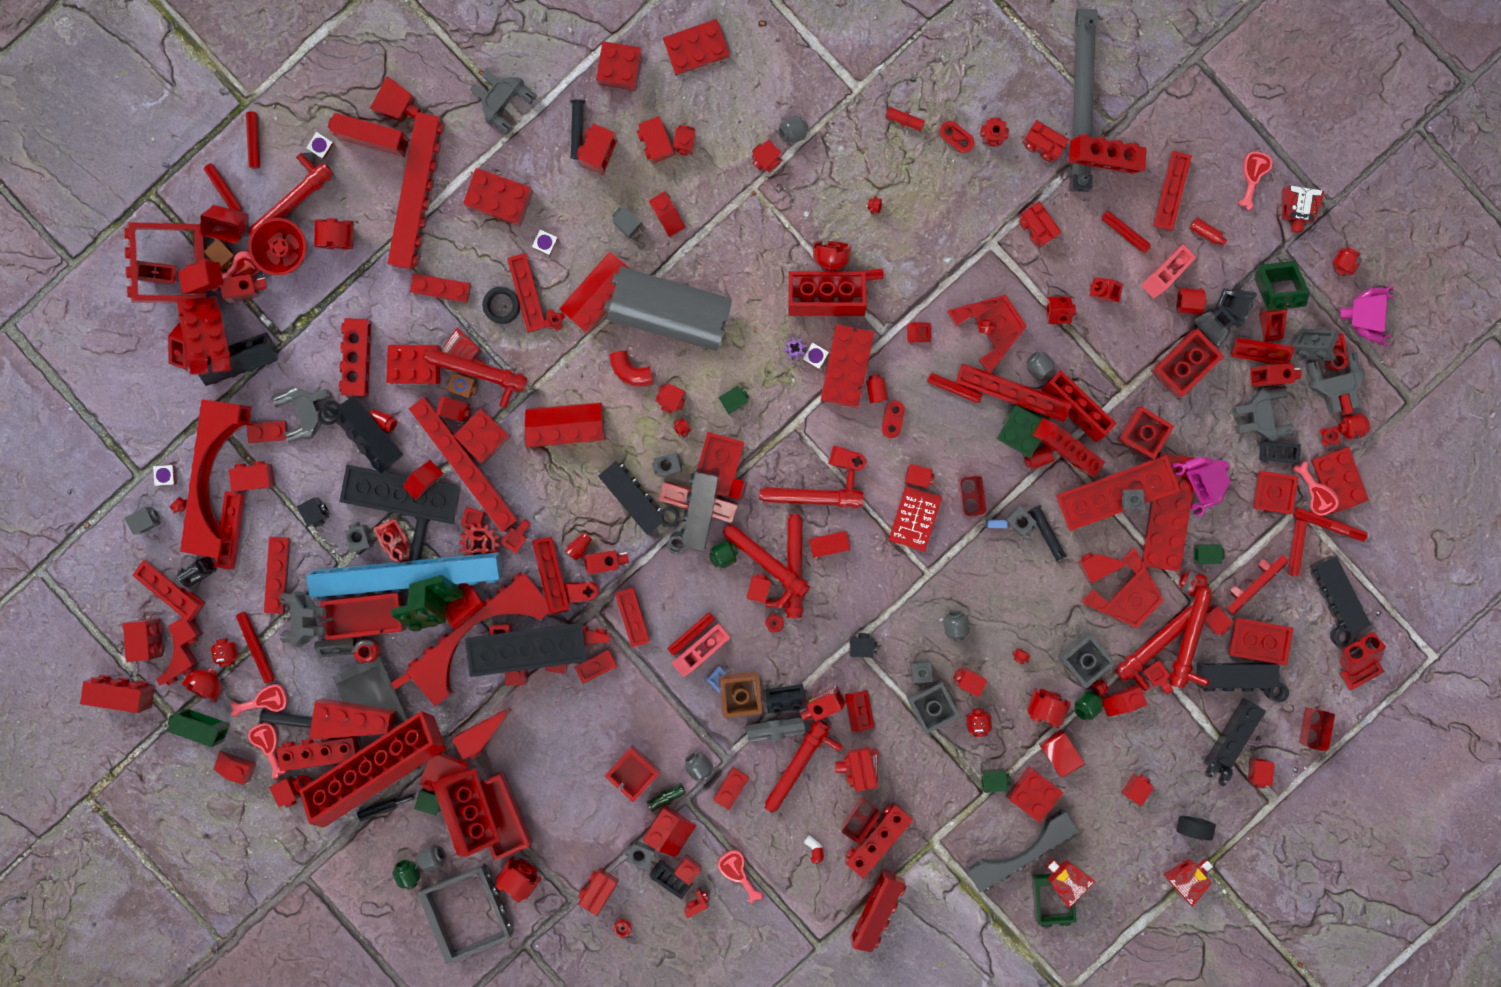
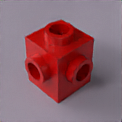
M993 117L987 120L984 125H981L980 137H983L982 144H987L990 147L1001 146L1005 139H1008L1009 135L1006 121ZM993 130H999V133H994Z
M1065 296L1048 297L1046 307L1048 324H1071L1072 317L1076 315V305L1072 303V298Z

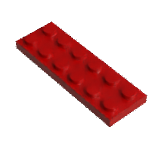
M1159 452L1158 458L1167 455L1170 465L1173 463L1183 465L1186 464V461L1195 459L1193 457ZM1179 466L1172 467L1173 473L1178 472L1180 469ZM1188 469L1182 475L1174 474L1180 488L1179 492L1154 500L1150 504L1142 554V562L1146 567L1181 571L1194 490L1186 474L1189 471Z
M1167 455L1056 495L1069 531L1127 511L1122 510V490H1144V504L1179 492L1180 488Z

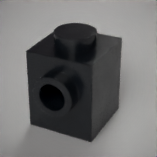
M319 497L312 498L297 506L307 527L314 526L318 528L325 524L324 520L329 518L327 514L329 510L325 503H321Z
M858 633V636H850V657L873 658V654L877 653V642L874 641L873 637H870V633Z

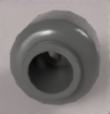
M799 116L783 120L779 127L781 139L788 144L804 140L808 131L807 122Z
M1035 352L1026 361L1028 372L1037 380L1044 378L1047 380L1055 373L1053 371L1055 362L1045 352Z
M962 611L949 612L944 618L945 634L955 641L963 640L964 636L970 632L968 616L963 614Z
M693 752L685 759L684 769L695 781H704L711 776L713 764L704 753Z
M429 845L419 850L416 864L424 872L430 873L444 865L446 853L438 845Z

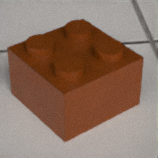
M756 671L718 675L721 712L724 718L762 714L760 682Z

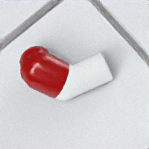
M808 835L804 843L812 849L811 862L819 864L824 858L823 846Z

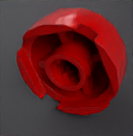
M816 241L813 243V258L820 267L825 268L824 271H836V269H841L847 265L850 260L852 246L838 241H828L826 244H822V241Z
M210 668L192 671L181 684L182 686H187L186 689L203 699H206V697L211 699L210 702L212 703L217 702L223 686L221 680L216 677L218 673Z

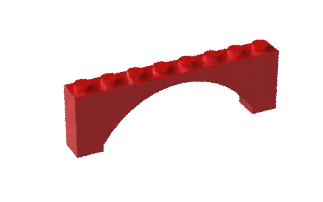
M201 400L180 552L218 559L231 558L233 540L225 535L214 516L209 497V479L214 460L223 444L244 425H249L252 406Z
M527 572L523 575L518 573L511 579L513 583L508 587L506 585L502 586L497 591L498 595L494 599L489 597L483 602L485 606L457 629L452 628L454 632L449 636L446 633L437 640L439 644L434 648L432 645L423 652L425 656L420 660L415 658L408 664L410 668L406 673L434 707L453 693L450 689L452 659L461 639L473 626L486 618L502 614L528 615L536 617L538 621L549 614L544 592Z

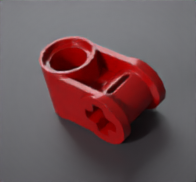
M1338 333L1339 337L1332 350L1335 358L1339 360V366H1336L1333 361H1324V365L1329 371L1343 369L1348 364L1346 340L1343 333Z
M833 446L828 464L859 471L864 468L866 459L860 453ZM856 457H860V461L863 462L858 467H855V464L852 462V459H856Z
M591 581L563 583L568 603L593 600L600 592L598 584ZM589 586L591 590H594L591 596L589 592H586Z

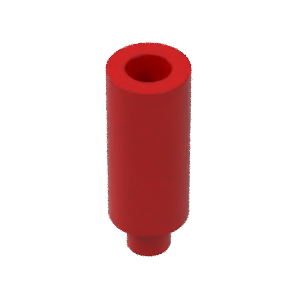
M1198 217L1193 220L1189 227L1190 230L1214 245L1218 243L1224 246L1227 242V239L1222 237V232Z

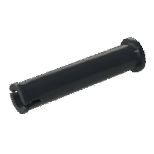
M573 99L570 100V103H572L570 159L578 160L577 152L583 142V106L586 101Z
M1042 506L1033 507L1027 513H1030L1036 521V525L1055 560H1062L1067 554H1065L1043 514Z
M415 517L417 520L409 561L421 560L429 519Z
M262 709L259 723L311 728L312 717L269 712Z

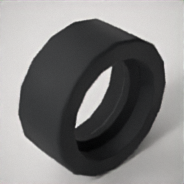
M506 287L492 288L483 298V311L495 323H510L516 319L520 312L517 295ZM499 294L510 297L513 304L511 312L503 317L493 314L490 307L493 297Z
M1179 816L1176 831L1191 838L1210 841L1214 838L1216 824L1196 817Z

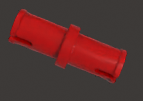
M892 107L888 108L885 116L886 119L898 122L903 127L908 126L916 129L919 132L922 131L925 120L910 115V112L906 111L904 113Z

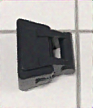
M1224 288L1215 310L1221 304L1225 306L1228 297L1231 298L1229 306L1226 308L1238 320L1234 326L1237 328L1241 327L1246 321L1257 293L1244 290L1232 292Z
M1223 304L1216 310L1210 309L1194 319V323L1217 347L1228 337L1231 331L1230 326L1238 321ZM1221 313L1228 322L1224 323L1218 315Z
M203 557L180 569L177 579L184 587L188 588L217 571V568L214 567L210 557Z

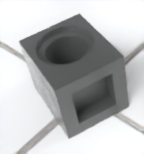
M625 206L622 209L618 208L612 215L613 224L629 238L643 225L642 221Z
M677 453L654 458L655 463H652L654 474H658L659 477L682 471ZM664 460H669L672 464L671 469L668 471H664L661 468V463Z
M1144 490L1121 491L1122 510L1144 509Z
M1016 506L1004 519L1020 536L1025 534L1028 536L1035 529L1036 521L1020 506ZM1020 517H1024L1026 520V524L1022 528L1017 525V520Z
M145 507L125 517L133 535L142 534L160 525L159 514L152 507Z
M360 522L349 525V529L344 531L351 553L373 547L367 525H360ZM356 532H360L362 535L360 542H357L354 538Z
M929 660L910 662L911 681L913 683L933 682L931 662Z
M635 840L633 845L629 844L625 853L628 856L627 862L648 870L656 849ZM637 850H641L644 852L645 856L643 858H637L634 852Z

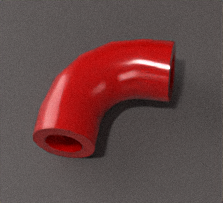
M627 350L609 354L614 374L622 382L631 386L641 387L654 385L650 366L634 367L629 361Z

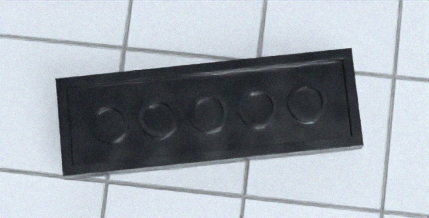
M346 464L339 502L454 524L461 486L435 482L415 500L403 487L409 476L382 472L380 474L378 470Z
M582 623L465 638L470 677L587 662Z

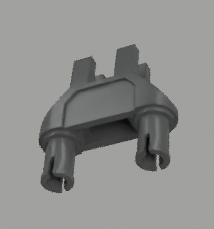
M486 69L482 76L492 87L486 93L474 84L470 91L482 101L486 123L489 125L494 124L504 134H508L510 131L506 127L511 130L513 124L501 116L503 109L517 94L528 104L533 103L531 98L535 100L537 94L524 85V80L521 78H497Z
M1357 352L1347 354L1348 372L1340 376L1325 379L1322 376L1320 361L1307 364L1311 381L1308 383L1309 387L1325 399L1329 414L1342 411L1339 396L1344 394L1349 395L1352 408L1360 407L1357 390L1364 379L1365 371L1362 368L1360 369Z
M1285 385L1271 389L1266 386L1261 387L1247 405L1233 407V415L1248 413L1250 421L1249 424L1235 426L1236 434L1252 431L1270 442H1276L1280 437L1294 436L1295 430L1287 431V429L1294 428L1292 423L1275 426L1271 407V400L1288 397V392L1279 393L1286 391L1287 387Z
M291 386L286 392L272 396V401H276L273 402L276 408L292 402L299 418L300 427L284 433L285 437H289L286 438L289 444L303 438L309 440L315 436L322 424L317 417L320 410L317 402L330 398L329 390L323 389L311 394ZM322 412V418L327 419Z
M296 591L292 594L284 592L280 595L279 598L285 599L279 600L282 605H290L291 632L284 630L280 634V636L286 637L280 638L283 643H291L294 647H302L309 643L317 634L326 635V627L318 626L316 619L317 616H326V608L316 607L311 598L303 592Z

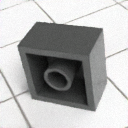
M1087 632L1057 656L1084 688L1089 687L1116 664L1095 638Z
M941 680L906 697L925 734L960 717Z

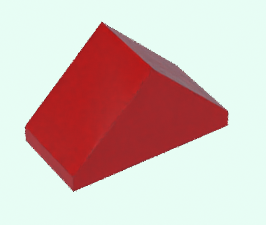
M137 261L138 281L151 284L175 285L176 265Z
M1288 309L1259 313L1264 342L1284 338Z
M429 460L412 472L403 487L417 500L444 473L432 460Z

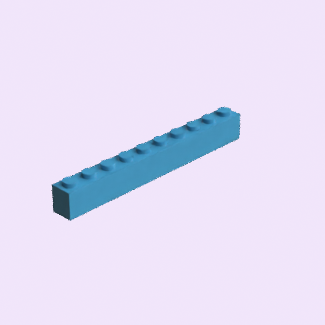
M500 552L312 570L306 575L310 598L317 597L320 600L333 595L336 598L347 596V594L361 596L366 594V592H373V594H381L386 590L400 592L403 589L409 588L411 583L439 575L445 576L456 586H459L460 583L475 585L480 581L495 583L501 578L503 572Z

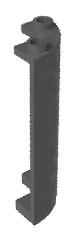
M620 266L618 274L614 273L611 283L614 285L613 294L610 300H606L604 311L607 312L606 320L717 351L724 333L725 322L728 320L732 302L731 298Z
M380 656L373 662H365L333 677L344 702L397 710L394 728L407 720ZM385 734L362 735L359 738L365 748ZM419 766L418 768L414 769V770L411 771L410 773H412V772H414V771L420 769L421 766Z

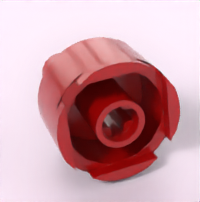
M326 218V220L315 219V247L324 249L341 248V250L353 249L354 221L343 220L338 222L336 218Z
M1034 688L1026 711L1031 715L1030 718L1037 722L1044 720L1049 722L1050 726L1060 728V725L1064 723L1071 701L1066 698L1065 701L1060 700V695L1045 689L1038 691L1037 688Z
M512 856L497 875L496 887L500 891L507 892L514 901L520 903L522 900H527L542 877L541 875L537 876L536 872L538 870L531 863L522 858L514 860L515 857Z

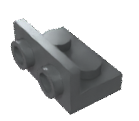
M1301 329L1293 344L1294 351L1298 358L1302 360L1334 361L1335 355L1332 350L1339 334L1337 330Z

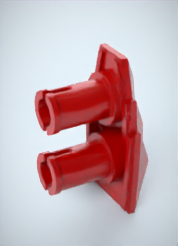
M395 518L374 528L384 553L387 552L389 557L396 562L409 561L410 547L407 542L409 540Z

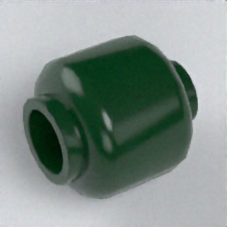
M723 541L711 548L709 557L715 568L725 569L736 563V555L739 553L734 544L730 545L727 541Z
M1085 692L1075 701L1076 715L1082 720H1093L1103 710L1100 695Z
M408 859L396 863L392 871L397 886L402 889L410 890L416 887L417 882L421 878L416 863Z

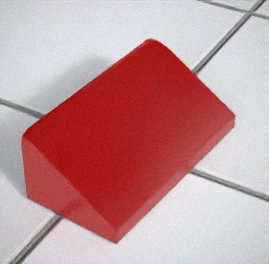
M846 531L809 539L813 558L851 550Z
M868 690L845 694L851 731L860 732L874 728Z

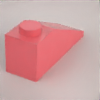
M1184 244L1181 245L1141 286L1153 299L1156 298L1196 259L1195 255Z
M718 623L681 653L671 664L682 677H685L729 640L730 636Z

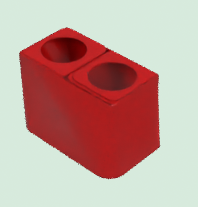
M212 205L200 215V230L204 236L237 243L248 232L249 216L248 213Z
M982 476L958 479L962 515L970 517L985 514L986 501ZM965 480H972L975 483V490L972 493L963 491L962 484ZM966 500H976L978 507L974 512H968L965 509L964 503Z
M1371 632L1342 650L1339 661L1340 665L1349 675L1356 676L1380 662L1386 646L1374 632ZM1369 640L1375 649H1370L1366 646ZM1358 648L1363 650L1364 654L1359 659L1350 656V653Z
M1305 707L1299 743L1310 749L1327 751L1330 747L1335 714L1325 710ZM1317 711L1320 715V720L1315 724H1311L1313 712ZM1310 729L1314 730L1317 734L1316 740L1311 743L1308 742Z
M1062 729L1039 743V746L1061 778L1085 765Z
M861 797L843 823L841 833L856 843L862 842L880 815L878 807ZM867 802L871 805L872 811L869 815L864 816L859 813L858 807L861 803ZM857 818L860 820L861 828L858 831H851L848 828L850 819Z

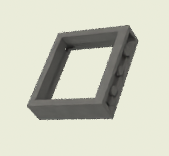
M485 863L421 888L417 893L446 964L506 941L513 935V924L506 917V907L499 900V890L496 885H493L491 870L489 867L486 868ZM480 873L503 931L455 951L431 892Z

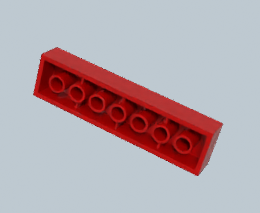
M420 711L300 789V796L309 824L322 828L326 827L444 751L446 747L435 717Z

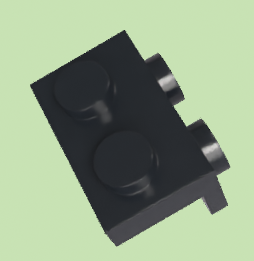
M803 684L765 689L768 713H781L787 710L798 711L806 708Z

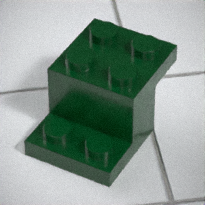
M1013 404L1002 422L1004 426L996 439L1024 456L1031 458L1040 443V440L1032 434L1042 419L1049 421L1051 417Z
M443 575L409 584L408 605L391 609V616L415 632L428 627H436L439 624L446 623L447 602L463 598V590Z

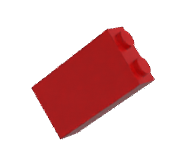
M334 113L328 122L329 132L339 140L405 158L410 139L400 130Z

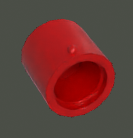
M1202 287L1199 289L1180 288L1176 300L1177 312L1196 314L1197 316L1203 314L1206 305L1205 290Z

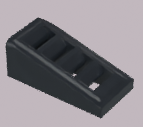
M1261 441L1259 460L1299 464L1301 444ZM1266 446H1270L1269 457H1265ZM1274 446H1278L1277 458H1273ZM1282 447H1286L1285 458H1281ZM1290 448H1294L1293 459H1289Z
M660 859L650 872V878L682 899L692 886V883L687 885L674 874L675 869ZM668 873H670L671 875L668 877L666 881H664ZM675 877H676L677 880H676L675 883L671 886L670 884L672 883V881H673V880L675 879ZM681 882H683L684 884L679 889V891H677L676 888L679 886Z

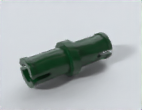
M679 783L667 791H661L660 795L647 800L650 810L653 812L665 804L670 805L673 800L685 795L686 791H683L685 790L683 785Z

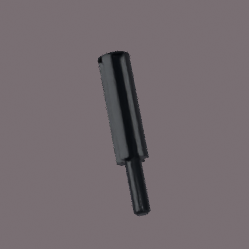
M411 794L397 800L393 798L357 811L358 819L362 822L397 809L398 805L414 800V795Z

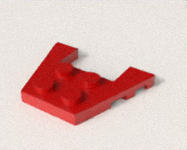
M1006 294L947 311L956 326L971 316H974L977 322L991 320L993 324H996L997 328L994 329V333L986 334L995 349L979 359L985 371L989 373L992 372L1027 327Z
M1132 547L1121 560L1135 572L1133 577L1108 602L1094 589L1081 602L1138 628L1164 600L1137 550Z

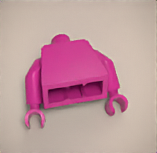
M1394 287L1370 288L1354 299L1353 308H1341L1340 319H1352V328H1355L1357 334L1367 340L1377 342L1381 346H1389L1390 344L1385 343V338H1392V336L1385 334L1387 299L1395 296L1390 295L1388 290H1392Z
M1198 457L1186 461V464L1183 465L1180 463H1173L1171 465L1173 468L1180 467L1178 472H1174L1176 475H1182L1186 469L1189 470L1186 474L1201 505L1199 503L1191 504L1192 510L1199 508L1194 512L1196 516H1202L1205 508L1209 509L1223 501L1226 489L1230 485V479L1227 474L1230 466L1226 461L1212 460L1210 457Z

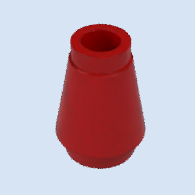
M374 409L369 412L384 432L391 433L394 431L398 422L394 415Z
M583 532L566 546L565 552L575 561L579 558L581 559L592 538Z

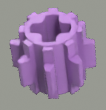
M792 337V342L785 341V345L788 348L784 349L783 352L789 353L788 359L793 356L798 361V355L805 356L802 349H805L807 345H801L802 338L795 341L794 337ZM799 345L798 350L800 351L792 353L790 346Z

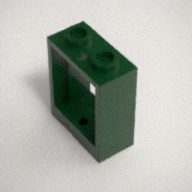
M1296 260L1257 265L1255 282L1267 311L1307 306L1310 291ZM1292 280L1296 291L1274 293L1270 283Z
M187 708L171 715L168 721V732L209 747H214L225 741L230 723Z
M1052 873L1032 875L1034 912L1037 924L1041 925V927H1052V924L1069 926L1077 922L1075 903L1070 908L1068 907V913L1041 915L1039 887L1052 886L1048 880Z

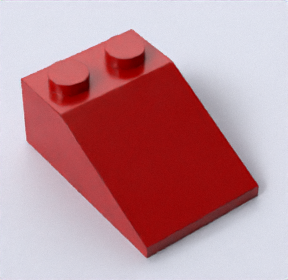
M510 707L460 732L452 739L462 759L468 757L471 760L483 752L482 748L487 745L512 711Z

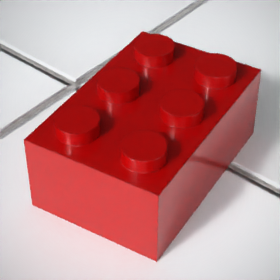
M475 168L463 205L471 210L521 227L533 190L529 186Z
M1195 329L1188 333L1150 371L1176 398L1183 397L1224 356L1198 329Z
M101 674L99 677H91V679L83 681L80 705L140 713L152 708L155 685H149L148 681L143 680L130 682L129 678L119 677L118 680L111 679L110 675Z

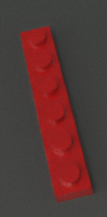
M962 363L956 379L958 384L1062 422L1066 421L1072 405L1069 401Z

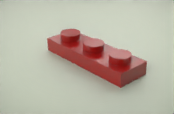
M413 273L410 292L468 303L471 284Z
M1236 337L1230 353L1231 357L1273 364H1289L1294 353V347Z
M634 587L615 592L631 647L649 643L650 638Z

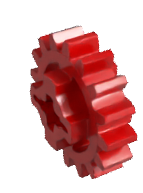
M479 522L476 527L475 523H472L471 529L466 527L464 529L466 533L460 534V537L463 538V540L458 542V544L463 545L460 552L465 551L466 554L464 556L476 555L474 552H481L482 554L497 553L500 550L496 546H500L501 543L496 539L500 537V534L495 535L496 528L490 530V524L484 527L482 522ZM477 531H483L485 534H478ZM483 538H485V540L483 541L482 545L477 546L476 548H474V546L477 545L476 543H477L478 541H480V540H482ZM490 538H491V540H492V548H491V546L489 545V539H490Z

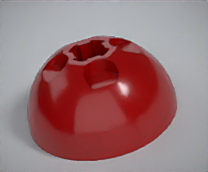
M271 218L265 220L254 229L250 236V257L256 267L267 274L275 276L290 274L302 265L306 257L307 242L305 236L296 224L287 219Z

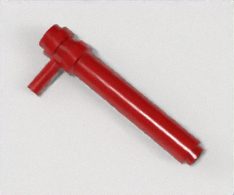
M302 152L299 153L296 158L309 173L305 175V179L251 225L248 234L251 236L254 229L265 220L271 218L284 219L314 191H319L325 182H329L334 172L324 162L315 167Z
M426 348L424 351L423 360H426V363L499 384L500 387L505 388L499 405L502 408H507L512 391L523 392L526 387L527 377L523 376L522 373L517 372L515 374L512 373V370H502L433 348Z
M847 470L846 489L836 491L764 487V489H760L759 500L771 503L839 506V508L851 506L853 509H858V507H863L864 493L854 490L855 470Z
M789 514V518H787V568L790 571H795L799 578L802 579L803 518H801V514ZM794 595L790 597L783 607L785 608V613H787V618H802V613H804V607H802L804 597L800 598ZM766 600L765 607L779 608L777 606L779 600Z
M728 524L724 528V536L773 575L787 589L777 602L779 608H783L792 595L800 598L806 595L810 586L805 579H800L795 571H790L734 524Z
M1200 586V589H1197L1178 656L1172 665L1173 672H1170L1169 684L1172 686L1185 688L1189 680L1206 687L1209 684V679L1191 673L1193 668L1191 664L1213 595L1211 588Z
M1188 606L1134 654H1129L1123 663L1120 662L1117 665V668L1114 670L1115 673L1124 682L1127 679L1134 678L1140 687L1147 691L1150 685L1140 675L1139 671L1143 669V666L1186 629L1192 606Z
M822 720L812 723V729L805 734V740L764 802V808L769 812L774 813L778 811L817 748H820L825 743L836 751H841L843 745L828 737L830 726Z

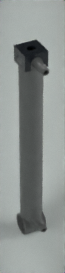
M1077 9L1075 14L1076 55L1073 138L1078 137L1079 134H1089L1092 138L1097 9ZM1072 164L1069 191L1089 192L1092 189L1093 181L1091 167Z

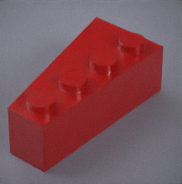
M321 698L314 703L309 740L386 734L394 729L397 710Z

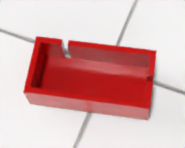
M217 296L176 300L190 375L208 373L207 357H211L212 372L231 370L230 355Z
M836 324L820 401L856 409L859 408L862 390L858 389L862 388L874 336L873 331L857 328L856 332H854L853 327Z
M395 592L322 601L321 608H326V616H322V619L330 617L332 621L323 623V627H326L325 640L407 630L406 626L391 616V609L404 606L403 593Z
M504 771L490 776L486 780H481L480 784L500 838L499 842L488 847L493 860H499L530 847L533 840Z

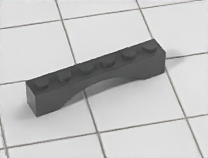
M1061 809L1046 818L1043 829L1038 837L1022 852L1003 859L991 860L981 858L965 869L979 892H986L993 888V884L999 880L1002 882L1010 877L1009 874L1012 872L1023 870L1030 861L1039 860L1043 853L1048 850L1053 851L1059 847L1058 844L1064 840L1069 841L1073 839L1078 830L1066 811Z

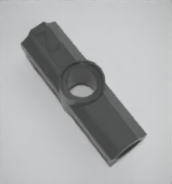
M802 717L788 719L773 718L766 720V722L746 725L748 742L764 739L779 740L785 738V736L805 734Z

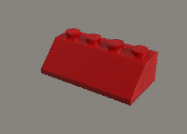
M610 251L559 308L587 334L607 313L604 311L606 300H610L613 294L614 285L611 283L614 273L618 274L620 266L630 269Z
M788 271V316H865L867 306L866 271Z
M602 402L525 409L524 429L526 447L605 441Z
M475 768L448 775L432 783L458 856L468 857L500 841Z
M885 869L882 870L850 936L853 949L872 952L874 947L877 948L881 941L880 935L883 930L886 931L890 922L888 918L891 913H895L898 906L897 900L899 896H903L906 890L904 878Z

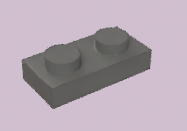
M353 637L334 640L324 639L316 641L314 649L320 658L354 654L353 650L356 642Z

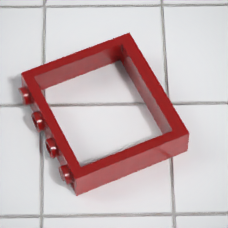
M128 223L127 228H124V239H128V247H125V259H129V267L126 266L125 271L126 278H130V286L126 287L127 298H131V303H177L176 300L206 297V292L195 295H138L135 230L192 231L194 264H198L199 260L204 259L203 234L200 230V224Z

